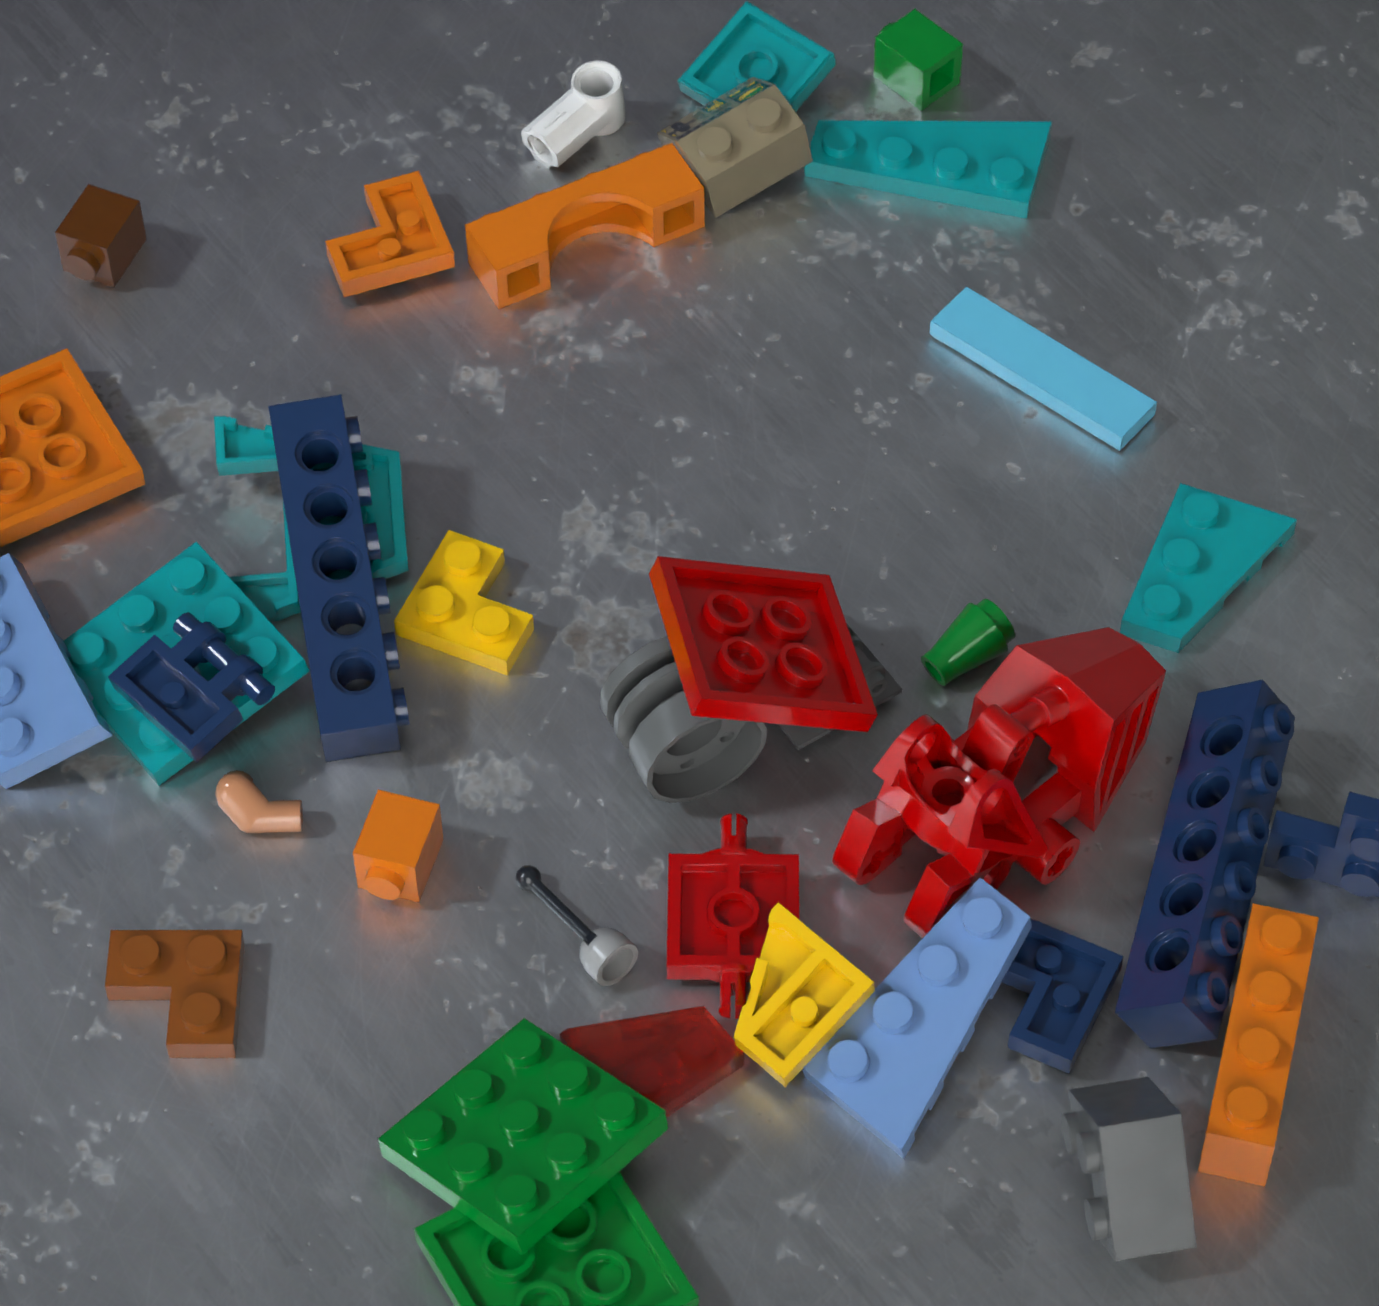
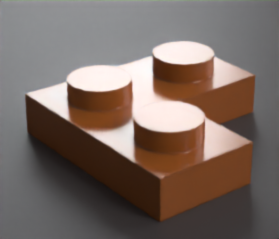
M111 930L105 980L108 1000H170L166 1039L169 1058H236L245 946L242 930Z

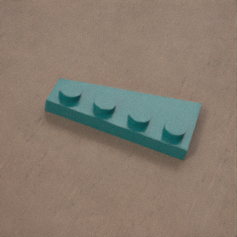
M818 120L810 144L813 161L805 166L804 176L1027 219L1051 137L1052 121Z

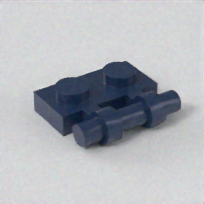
M190 612L182 614L174 623L173 631L182 638L174 647L170 648L154 634L115 669L108 678L119 694L197 763L244 720L238 707L231 702L236 696L247 695L257 705L261 706L273 697L275 686L263 677V667L248 654L238 655L225 643L226 635L211 622L202 623ZM209 662L219 672L210 681H207L194 669L199 663Z

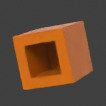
M378 789L353 851L358 888L365 889L374 896L386 900L402 898L420 902L444 840L440 804Z

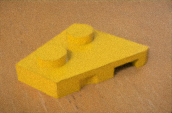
M777 903L770 912L768 932L760 959H756L750 980L751 989L747 1003L742 1007L734 1033V1040L738 1048L786 1087L875 992L874 981L780 903Z

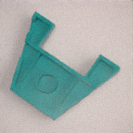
M226 416L214 417L216 465L219 476L278 471L271 425H266L265 429L262 430L238 425L236 418ZM362 444L363 452L352 454L354 470L367 469L372 505L361 507L363 524L376 522L382 558L370 561L372 578L385 576V579L409 570L400 452ZM320 463L313 466L311 470L325 471L334 465ZM284 503L287 571L230 577L271 623L301 612ZM329 516L319 521V523L333 525L339 523L344 518ZM336 570L327 577L340 580L347 578L353 572L349 570Z

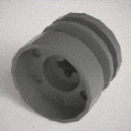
M668 636L652 641L630 654L611 672L601 689L600 708L612 725L613 731L626 749H629L628 756L654 799L668 803L687 802L718 791L741 776L756 761L766 745L767 727L762 722L691 715Z

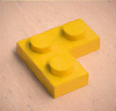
M448 530L396 616L394 625L397 636L508 676L534 631L533 615L485 598L505 565L504 549Z

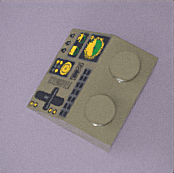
M756 77L750 78L657 133L658 139L663 146L673 143L703 185L704 203L715 218L813 161L803 121L775 84Z

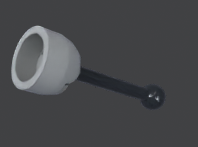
M525 865L517 871L515 880L518 887L525 891H533L583 940L580 944L579 955L581 964L585 971L599 985H613L628 974L637 960L638 949L623 933L609 927L596 928L591 931L541 882V873L536 867Z

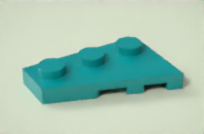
M1180 483L1123 615L1120 633L1129 638L1179 653L1224 607L1225 599L1242 581L1246 580L1248 582L1262 568L1263 560L1277 545L1282 547L1294 535L1297 519Z

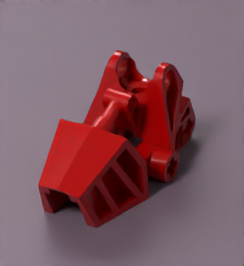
M1110 627L1016 645L975 695L967 731L954 740L940 723L928 714H924L912 722L896 738L872 770L884 780L881 790L876 799L853 809L834 852L833 865L857 885L862 886L877 877L901 856L902 846L915 834L921 840L936 848L937 853L945 855L926 866L904 915V923L921 938H924L979 878H982L994 889L998 890L1008 876L1013 862L1018 864L1041 884L1047 885L1053 882L1067 869L1080 846V839L1062 825L1074 816L1090 830L1096 831L1147 741L1166 670L1140 643ZM1039 735L1052 747L1048 759L1058 766L1057 773L1021 800L1013 782L1033 739Z

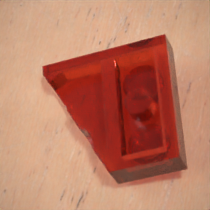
M704 1006L567 1028L560 1033V1042L664 1109L666 1117L744 1066V1052L735 1045L733 1038Z

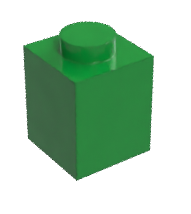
M916 9L897 22L887 24L875 37L874 77L918 110L923 111L960 84L963 43Z

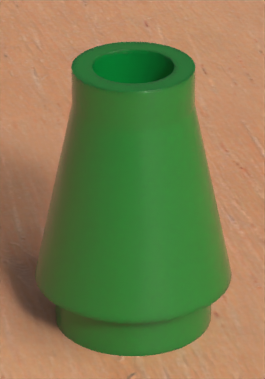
M983 599L977 605L968 603L934 646L921 656V662L929 675L938 684L945 686L954 678L1007 653V644L1016 637V633L1007 616L989 599Z

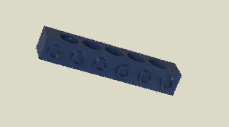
M341 394L268 406L325 761L331 762L401 750L398 727L410 725L404 687L391 689L388 671L400 669L395 633L381 632L379 615L390 614L391 611L385 576L372 578L370 561L382 559L376 522L363 524L361 507L372 505L367 469L354 470L352 454L363 452L358 416L345 418ZM320 463L334 465L325 471L311 470L313 466ZM329 516L344 518L339 523L333 525L319 523V521ZM336 570H349L353 572L347 578L340 580L327 577ZM347 624H356L362 627L357 633L351 635L336 633L337 629ZM357 679L372 682L368 688L361 691H350L344 688L349 682Z
M1263 679L1198 692L1115 1009V1013L1149 1048L1215 1040L1219 1036L1224 1011L1229 1003V990L1238 953L1243 945V932L1251 899L1256 892V878L1264 845L1269 838L1270 820L1277 792L1282 784L1285 758L1290 739L1294 734L1295 716Z

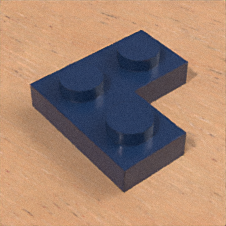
M1349 791L1340 827L1277 810L1271 827L1263 866L1280 870L1283 874L1295 879L1309 878L1342 887L1347 892L1356 896H1374L1379 898V799Z
M1030 918L1032 928L1002 980V983L1030 994L1009 1034L1008 1048L1069 1074L1122 969L1123 956Z

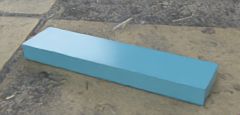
M965 287L930 321L931 336L1119 451L1155 416L1157 405L1155 400L968 287Z

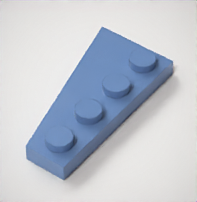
M10 553L0 557V785L5 789L113 736L106 720L98 715L91 701L94 698L85 681L74 670L69 660L71 654L63 639L54 632L48 620L50 615L23 564Z
M979 878L802 1069L804 1077L901 1158L905 1159L915 1141L914 1134L927 1110H932L944 1088L943 1081L959 1052L965 1050L975 1031V1023L988 999H993L1031 930L1030 916L982 878Z

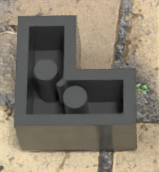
M1149 1077L1068 1090L1071 1112L1062 1114V1132L1068 1153L1076 1154L1083 1173H1091L1094 1198L1085 1199V1217L1091 1239L1093 1241L1100 1240L1115 1261L1196 1248L1197 1243L1182 1115Z

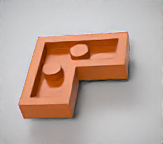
M419 171L364 185L366 203L376 227L325 241L327 257L344 298L455 267L454 251Z

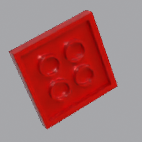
M662 556L657 557L649 572V576L692 716L860 732L869 731L878 713L830 575Z

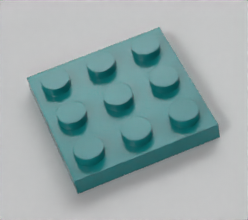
M197 541L64 640L71 654L69 660L77 675L85 681L94 698L91 702L98 715L106 720L112 733L158 786L188 765L193 759L119 694L108 678L115 669L154 634L172 648L182 639L173 631L174 623L182 614L190 612L202 623L211 622L226 635L225 643L238 655L248 654L263 667V677L275 686V693L267 703L310 671L305 659ZM209 662L199 663L194 668L207 681H210L219 672ZM247 695L236 696L231 701L238 707L244 719L241 723L266 705H257Z

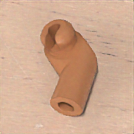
M239 770L228 772L216 785L215 794L219 807L241 831L245 833L303 831L302 800L268 801L253 783L252 777L246 772Z

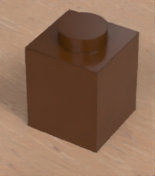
M90 184L86 186L55 231L63 271L69 272L81 280H93L111 287L116 286L147 240L139 200Z

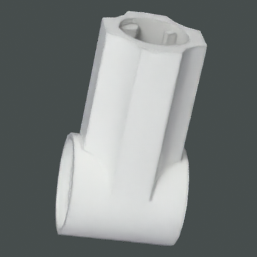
M605 61L587 62L575 70L572 74L571 89L522 130L523 143L529 148L536 161L548 169L552 166L559 167L594 136L611 135L621 128L624 124L626 113L620 71L614 65Z

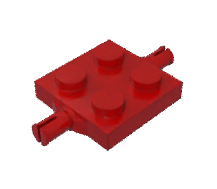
M731 813L724 815L720 819L721 848L702 854H669L667 980H712L720 982L719 1014L724 1018L731 1019V996H735V1019H739L742 1007L746 1004V982H750L756 959H760L769 928L768 919L771 909L777 903H780L799 919V854H765L747 848L748 819L744 815L736 813V835L733 836Z

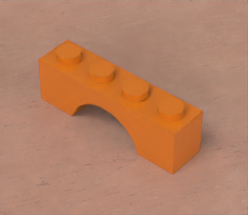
M670 143L655 150L640 153L632 159L599 172H592L579 180L551 191L539 193L528 200L503 210L488 213L475 221L465 224L468 263L497 308L501 309L551 289L550 271L556 256L564 247L581 237L601 232H617L634 236L656 247L705 227L704 187L673 143Z
M1254 903L1252 905L1198 1172L1266 1186L1279 1128L1319 917Z

